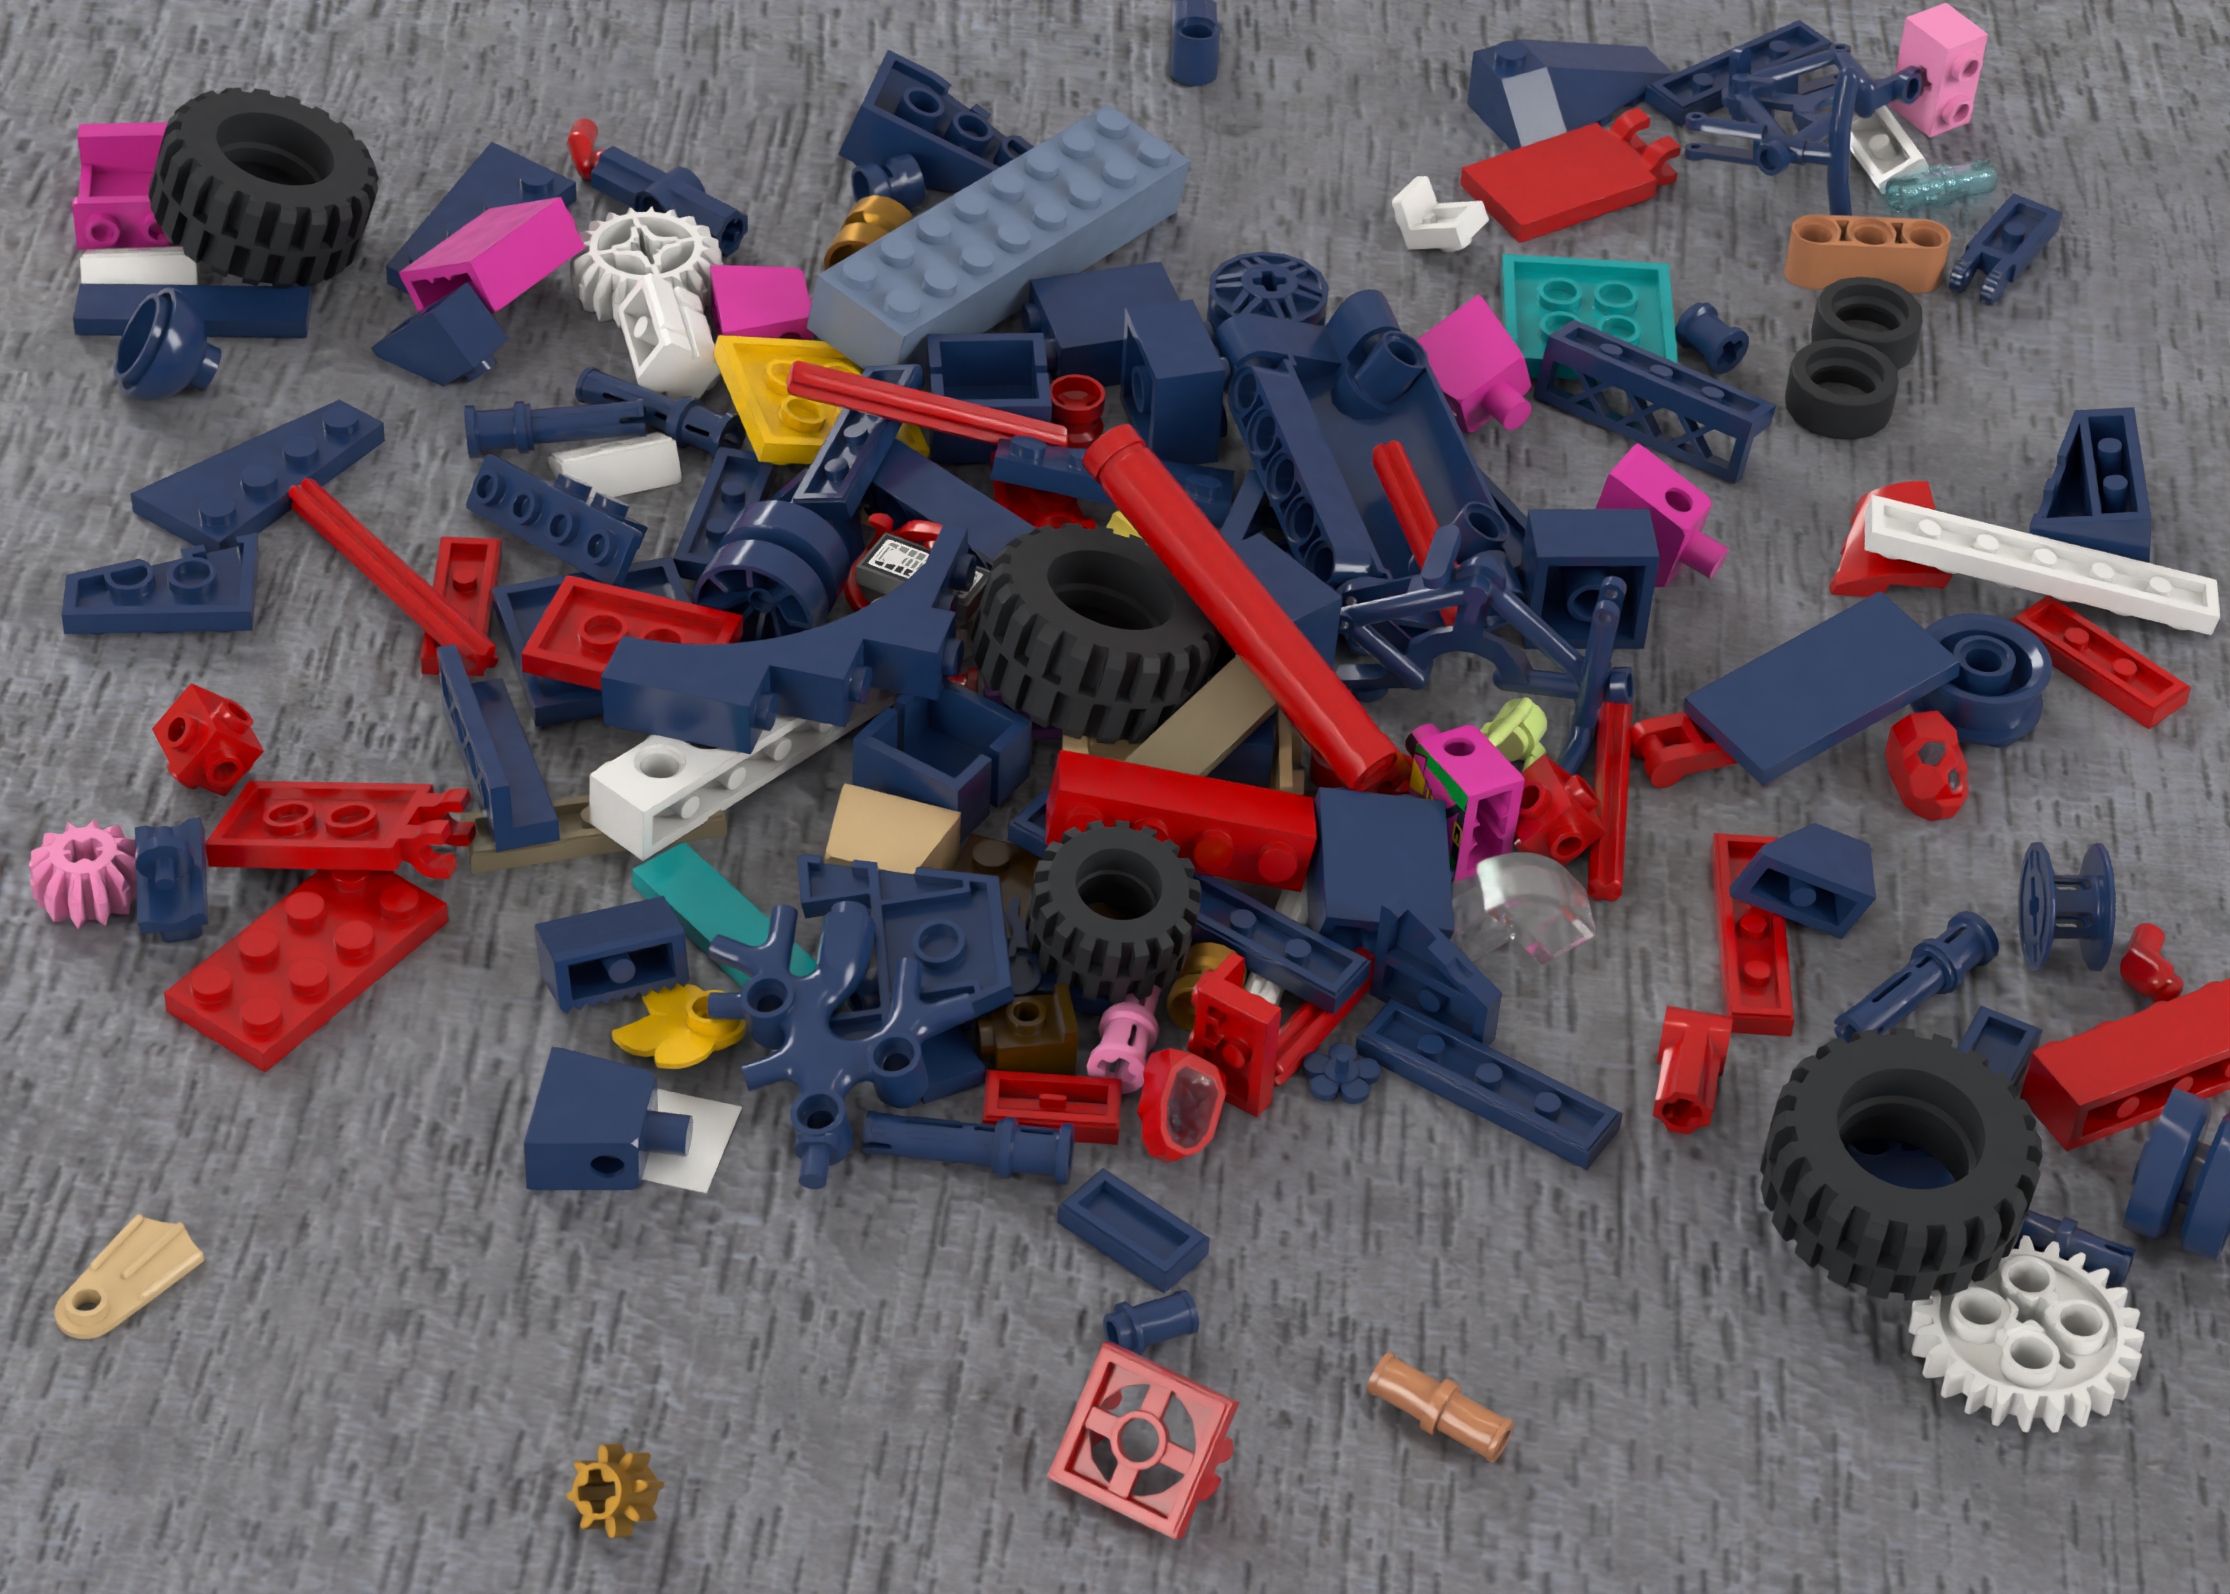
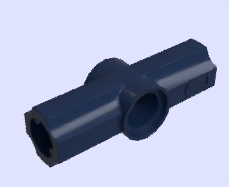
M611 146L600 154L598 163L591 171L592 188L633 208L636 212H647L653 207L657 213L675 210L677 218L693 216L696 225L709 227L711 237L718 240L721 255L725 257L739 249L740 242L748 231V215L706 194L699 178L688 168L674 167L665 173L625 151Z

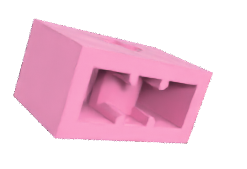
M1947 3L1906 17L1895 74L1910 66L1920 68L1922 88L1918 98L1912 104H1905L1894 100L1888 106L1929 138L1969 123L1980 70L1983 65L1988 34Z

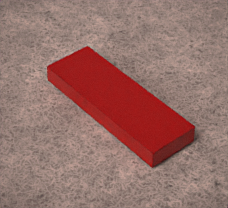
M441 537L432 587L490 639L494 613L492 588L498 587L502 561V539ZM426 631L420 657L421 673L439 675L437 647H441V645ZM465 668L467 676H484V673L482 675H474Z
M2050 595L2045 596L2010 620L2029 630L2044 644L2050 654L2052 666L2148 729H2151L2188 701L2191 690L2189 685Z

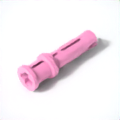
M1154 985L1151 996L1140 1000L1133 993L1126 994L1125 1002L1116 1003L1103 1013L1098 1027L1102 1040L1100 1045L1091 1051L1087 1063L1089 1077L1122 1079L1121 1094L1137 1091L1143 1086L1144 1077L1142 1072L1147 1064L1145 1055L1146 1052L1155 1046L1159 1035L1158 1022L1154 1017V1013L1162 991L1161 988ZM1117 1060L1114 1072H1110V1063Z

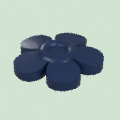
M1339 1042L1330 1046L1328 1057L1318 1052L1309 1053L1303 1061L1302 1071L1308 1078L1312 1079L1309 1090L1315 1098L1329 1102L1336 1099L1338 1092H1340L1341 1099L1344 1102L1359 1104L1369 1098V1085L1379 1080L1380 1066L1372 1058L1364 1057L1356 1060V1048L1351 1044Z

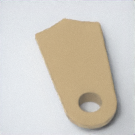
M137 1214L60 1297L54 1312L56 1324L63 1333L73 1338L92 1339L110 1332L204 1261L203 1252L192 1242L182 1222L177 1224L160 1222ZM85 1303L98 1304L96 1308L89 1311L77 1309Z

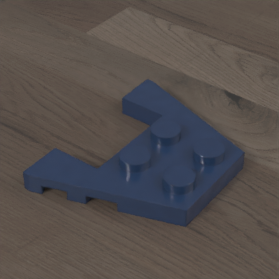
M797 855L800 898L805 919L825 916L828 912H831L832 906L838 902L853 901L863 904L868 909H872V919L876 924L874 940L881 1006L876 1009L831 1015L829 1025L834 1034L850 1040L866 1038L877 1032L886 1023L891 1010L896 964L904 958L915 959L923 964L920 999L925 1003H935L968 992L975 1017H978L1014 1000L1004 904L999 876L916 867L915 873L909 874L879 870L877 862L853 860L850 867L824 864L822 856ZM961 1022L946 1028H942L939 1031L929 1035L927 1039L965 1022Z

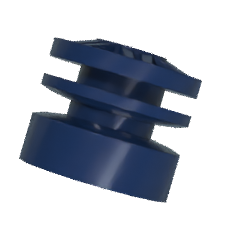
M1272 252L1238 255L1221 263L1210 277L1207 321L1211 323L1214 335L1217 328L1225 320L1242 313H1253L1325 326L1329 286L1320 271L1306 261L1290 255ZM1215 344V349H1216V351H1217L1219 357H1221V355H1220V353H1219V351H1218V349H1217V346H1216V344Z

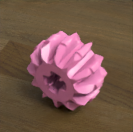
M96 819L92 820L86 827L76 828L67 821L63 834L44 833L41 847L31 851L29 868L32 896L37 901L38 908L46 909L53 923L70 918L77 929L81 928L87 920H97L106 926L111 913L129 914L132 900L137 899L135 840L126 838L120 825L102 830Z

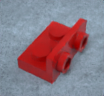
M1232 952L1215 971L1212 969L1205 971L1195 985L1191 998L1192 1005L1196 1007L1195 1023L1188 1040L1187 1050L1216 1065L1226 1074L1225 1102L1258 1118L1272 1102L1282 1008L1266 1001L1257 994L1242 989L1245 958Z

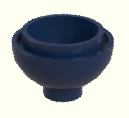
M167 287L158 294L152 293L148 295L132 315L116 352L114 376L119 380V390L123 395L141 401L165 399L182 391L187 385L202 391L210 384L218 369L221 349L207 343V331L203 318L192 300L180 291Z

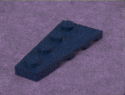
M339 399L130 493L132 510L137 515L194 546L203 544L206 553L236 547V537L256 532L259 534L293 509L291 506L292 499L288 496L292 485L299 486L304 478L315 480L323 487L385 441L384 422Z

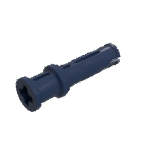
M594 367L586 368L578 378L575 395L576 399L584 404H606L643 399L644 417H630L626 419H645L646 426L665 432L666 436L676 441L677 447L684 449L689 445L710 452L713 460L719 446L738 450L742 448L746 430L738 413L732 411L725 415L705 408L702 400L692 396L675 400L640 385L600 372L599 369Z
M643 399L532 410L531 404H525L524 401H516L513 408L477 411L474 405H467L464 407L468 455L470 459L479 458L481 452L517 449L519 454H529V451L535 450V444L632 436L646 437L645 419L620 420L621 418L644 417Z
M1970 911L1957 913L1948 921L1947 930L1936 939H1924L1913 949L1908 965L1893 974L1866 995L1858 1004L1852 1006L1834 1020V1024L1838 1025L1834 1028L1836 1036L1842 1038L1847 1044L1850 1042L1852 1033L1877 1029L1878 1035H1882L1916 1010L1929 997L1935 994L1952 993L1963 983L1965 973L1975 965H1987L1998 956L1999 943L1993 928L1976 913Z
M869 1110L866 1115L863 1131V1142H866L863 1145V1154L974 1164L976 1166L991 1167L992 1173L998 1174V1178L1009 1179L1016 1172L1053 1176L1056 1184L1068 1185L1074 1154L1075 1125L1063 1123L1059 1129L1019 1125L1016 1117L1007 1116L1004 1120L998 1119L996 1125L976 1124L947 1119L893 1115L891 1113Z

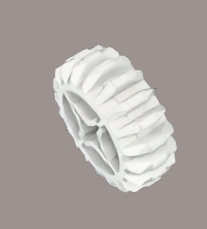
M653 207L647 212H636L629 208L627 214L621 216L615 213H608L605 222L591 221L589 230L579 233L585 248L570 258L571 286L574 289L575 298L582 301L583 310L596 312L598 321L605 322L614 319L618 328H622L618 317V307L639 280L649 273L670 282L673 289L679 286L698 295L703 310H705V306L711 305L710 266L723 265L721 250L718 246V240L711 237L709 227L696 225L693 216L677 218L675 210L657 213Z

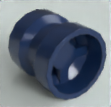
M902 153L887 159L886 164L880 167L871 162L858 166L852 171L851 185L856 203L862 198L873 195L895 200L901 203L907 210L924 203V178L919 165L911 154Z

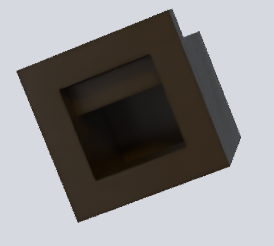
M1054 984V994L1014 997V1000L1010 1003L987 1012L986 1018L976 1019L975 1033L979 1059L990 1058L993 1070L1076 1076L1079 1031L1068 984Z

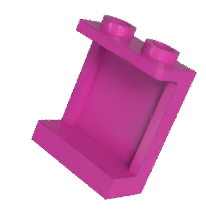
M168 122L79 124L78 145L81 171L78 197H75L72 201L77 249L174 246L166 238L162 226H158L150 208L151 202L148 197L149 185Z

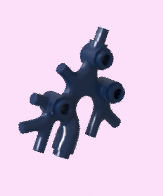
M842 901L834 904L831 912H828L823 917L817 965L815 970L806 976L799 977L790 972L798 918L797 909L790 905L780 904L772 908L768 937L765 943L759 946H749L718 934L713 938L708 950L710 960L737 969L752 978L739 993L710 992L708 997L709 1019L746 1020L751 1037L756 1043L769 1049L778 1050L768 1057L741 1065L748 1090L752 1091L784 1080L792 1081L799 1087L801 1095L792 1104L790 1118L796 1135L794 1152L802 1159L799 1183L809 1189L825 1187L829 1166L842 1161L852 1148L853 1133L844 1104V1099L850 1089L858 1083L869 1081L873 1083L875 1093L883 1103L898 1109L914 1106L924 1096L929 1084L920 1047L929 1035L942 1028L976 1018L968 992L935 1003L923 1002L920 999L923 964L915 959L904 958L896 964L891 1010L886 1023L877 1032L866 1038L850 1040L834 1034L829 1025L831 1014L861 985L867 974L872 956L876 924L872 917H870V910L863 904L853 901Z

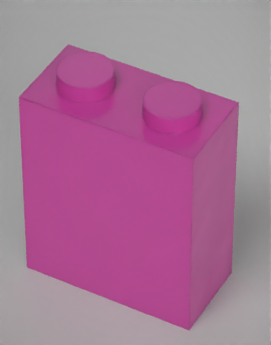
M557 197L490 208L401 270L399 275L418 312L465 283H468L491 314L498 312L583 250L585 246L575 227L572 215L566 209L562 198Z

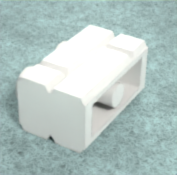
M651 273L639 280L618 307V317L638 385L659 394L665 391L667 397L675 400L687 396L699 399L705 391L715 386L721 375L713 356L715 345L711 336V327L707 323L705 315H703L704 310L700 297L679 286L673 289L670 282Z

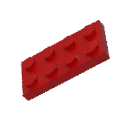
M319 869L164 992L166 1011L263 1072H266L447 924V903L393 871Z

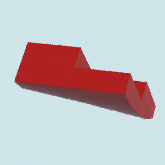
M1928 481L1896 483L1861 496L1850 521L1851 531L1845 538L1840 551L1842 558L1838 570L1829 584L1831 594L1868 598L1879 591L1884 594L1890 584L1944 589L1954 574L1912 561L1889 559L1879 553L1865 550V511L1872 495L1936 510Z

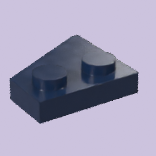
M1396 890L1381 905L1370 995L1385 1003L1392 998L1489 1046L1496 1037L1502 992L1404 894Z

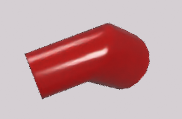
M581 118L572 125L567 137V146L578 175L584 180L592 182L591 171L598 163L600 154L605 150L594 151L598 127L592 120Z

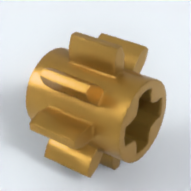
M601 1444L598 1449L599 1461H575L574 1466L578 1474L575 1477L572 1491L567 1493L566 1496L567 1500L574 1501L576 1508L584 1515L580 1524L583 1530L606 1527L609 1538L630 1537L633 1532V1521L645 1522L657 1519L658 1516L653 1507L658 1498V1491L665 1487L664 1481L657 1480L653 1471L647 1466L651 1457L649 1452H629L626 1454L622 1444Z

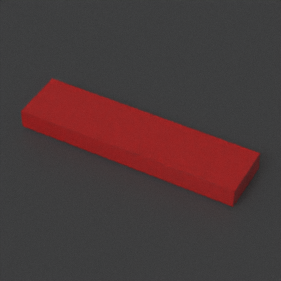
M1713 834L1711 859L1724 1016L1733 1017L1731 1033L1791 1037L1793 1030L1794 1010L1785 917L1732 898L1729 887L1762 846L1777 840V837Z

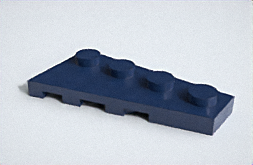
M491 142L386 265L387 284L409 294L399 272L490 208L557 197L562 198L567 208L577 200L576 182Z
M1014 436L1011 440L999 439L990 479L1115 506L1102 490V484L1097 483L1082 464L1083 456L1088 449L1046 445L1043 441L1028 436ZM1160 460L1215 528L1222 529L1230 510L1235 470Z

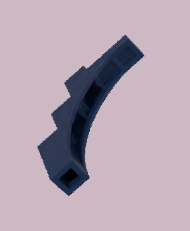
M943 524L926 563L904 583L881 599L855 613L800 633L767 640L705 645L666 643L622 636L601 675L604 724L752 754L762 731H771L777 714L845 727L856 703L864 704L866 702L871 687L938 701L948 676L954 678L958 676L964 656V641L956 639L958 596L961 591H970L976 572V556L968 554V528Z

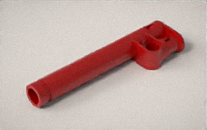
M1121 424L1101 435L1085 452L1082 459L1084 468L1097 483L1102 484V490L1271 695L1299 735L1319 759L1323 757L1335 771L1337 778L1348 790L1391 795L1401 786L1410 773L1408 763L1385 733L1381 732L1367 715L1365 708L1151 449L1146 448L1145 441L1129 424Z

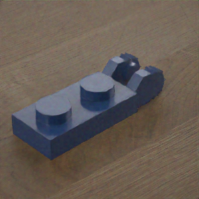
M2013 193L1966 245L1965 253L1952 270L1948 281V289L1962 293L1971 284L1977 269L1988 275L1981 286L1980 301L1993 306L2003 295L2008 282L2013 283L2057 233L2063 212Z

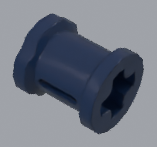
M1708 302L1695 303L1681 315L1675 328L1676 342L1683 348H1693L1705 358V365L1715 374H1724L1735 368L1742 361L1748 350L1749 336L1746 332L1735 326L1730 328L1718 318L1717 310Z

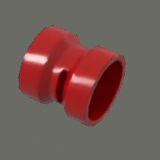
M1078 374L1065 375L1055 379L1050 384L1052 403L1051 423L1062 425L1067 429V437L1069 438L1068 448L1088 449L1092 443L1103 435L1104 424L1100 416L1105 409L1106 393L1104 387L1097 380Z

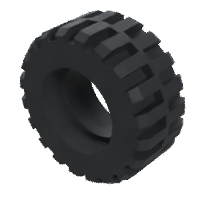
M240 87L225 88L220 94L213 90L208 91L184 103L175 110L174 116L168 120L149 185L148 197L151 202L150 208L158 226H162L166 238L174 246L180 244L183 247L184 254L194 262L199 263L203 261L210 265L212 272L224 277L231 274L242 278V283L258 286L260 282L270 283L273 288L283 289L290 288L296 283H299L300 286H313L323 279L327 281L344 271L345 267L353 263L358 254L378 192L377 182L379 177L367 147L362 140H354L353 131L342 121L339 123L334 122L330 119L328 112L317 106L312 109L300 104L301 99L285 95V98L271 95L269 90L256 88L252 92H242Z
M1070 523L1063 524L1059 529H1054L1051 525L1038 527L1029 534L1023 533L1006 544V547L998 552L970 636L972 641L971 650L984 681L992 691L999 690L1001 692L1003 702L1015 711L1022 709L1030 714L1031 721L1045 728L1048 725H1052L1064 730L1063 735L1076 739H1081L1082 735L1096 738L1097 743L1114 745L1118 740H1127L1129 744L1143 743L1207 683L1222 641V635L1142 538L1130 534L1129 538L1113 533L1114 529L1096 526L1095 529L1082 528L1081 524Z
M1893 1028L1890 1035H1878L1877 1029L1852 1033L1849 1043L1846 1044L1842 1038H1837L1818 1047L1816 1056L1812 1055L1803 1058L1792 1070L1789 1083L1784 1084L1781 1089L1761 1159L1760 1171L1763 1174V1180L1760 1188L1764 1205L1769 1211H1774L1771 1222L1781 1238L1786 1242L1793 1239L1797 1242L1794 1253L1812 1269L1817 1264L1829 1271L1827 1278L1846 1289L1851 1282L1867 1288V1296L1888 1299L1889 1293L1904 1294L1905 1301L1929 1300L1932 1291L1938 1289L1942 1296H1949L1966 1290L1971 1279L1974 1282L1983 1281L1996 1271L2001 1258L2009 1256L2018 1240L2041 1174L2039 1166L2043 1157L2042 1140L2038 1133L2034 1131L2037 1121L2024 1099L2015 1100L2018 1089L2002 1071L1997 1074L1991 1072L1987 1068L1989 1064L1988 1059L1971 1048L1967 1053H1964L1952 1047L1953 1039L1935 1033L1932 1039L1916 1037L1915 1029ZM1872 1138L1903 1141L1919 1147L1935 1157L1950 1172L1955 1183L1936 1189L1899 1187L1882 1181L1868 1173L1854 1161L1844 1146L1855 1141Z

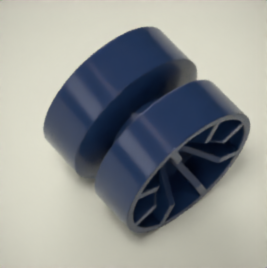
M778 500L761 501L751 504L740 511L719 544L717 551L707 564L694 587L692 604L743 615V635L738 643L777 638L822 626L848 581L850 575L848 550L837 531L826 520L805 507Z

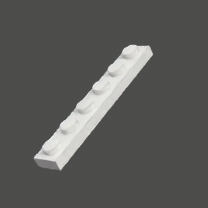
M1872 495L1865 511V550L1879 553L1889 559L1912 561L1936 567L1946 573H1960L1993 581L2003 587H2017L2050 595L2064 602L2074 601L2107 609L2121 616H2135L2164 623L2178 630H2192L2212 635L2220 619L2217 580L1875 495Z

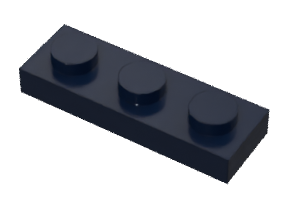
M719 446L673 557L680 578L698 581L738 513L751 504L767 501L777 475L776 464L759 462L755 452Z

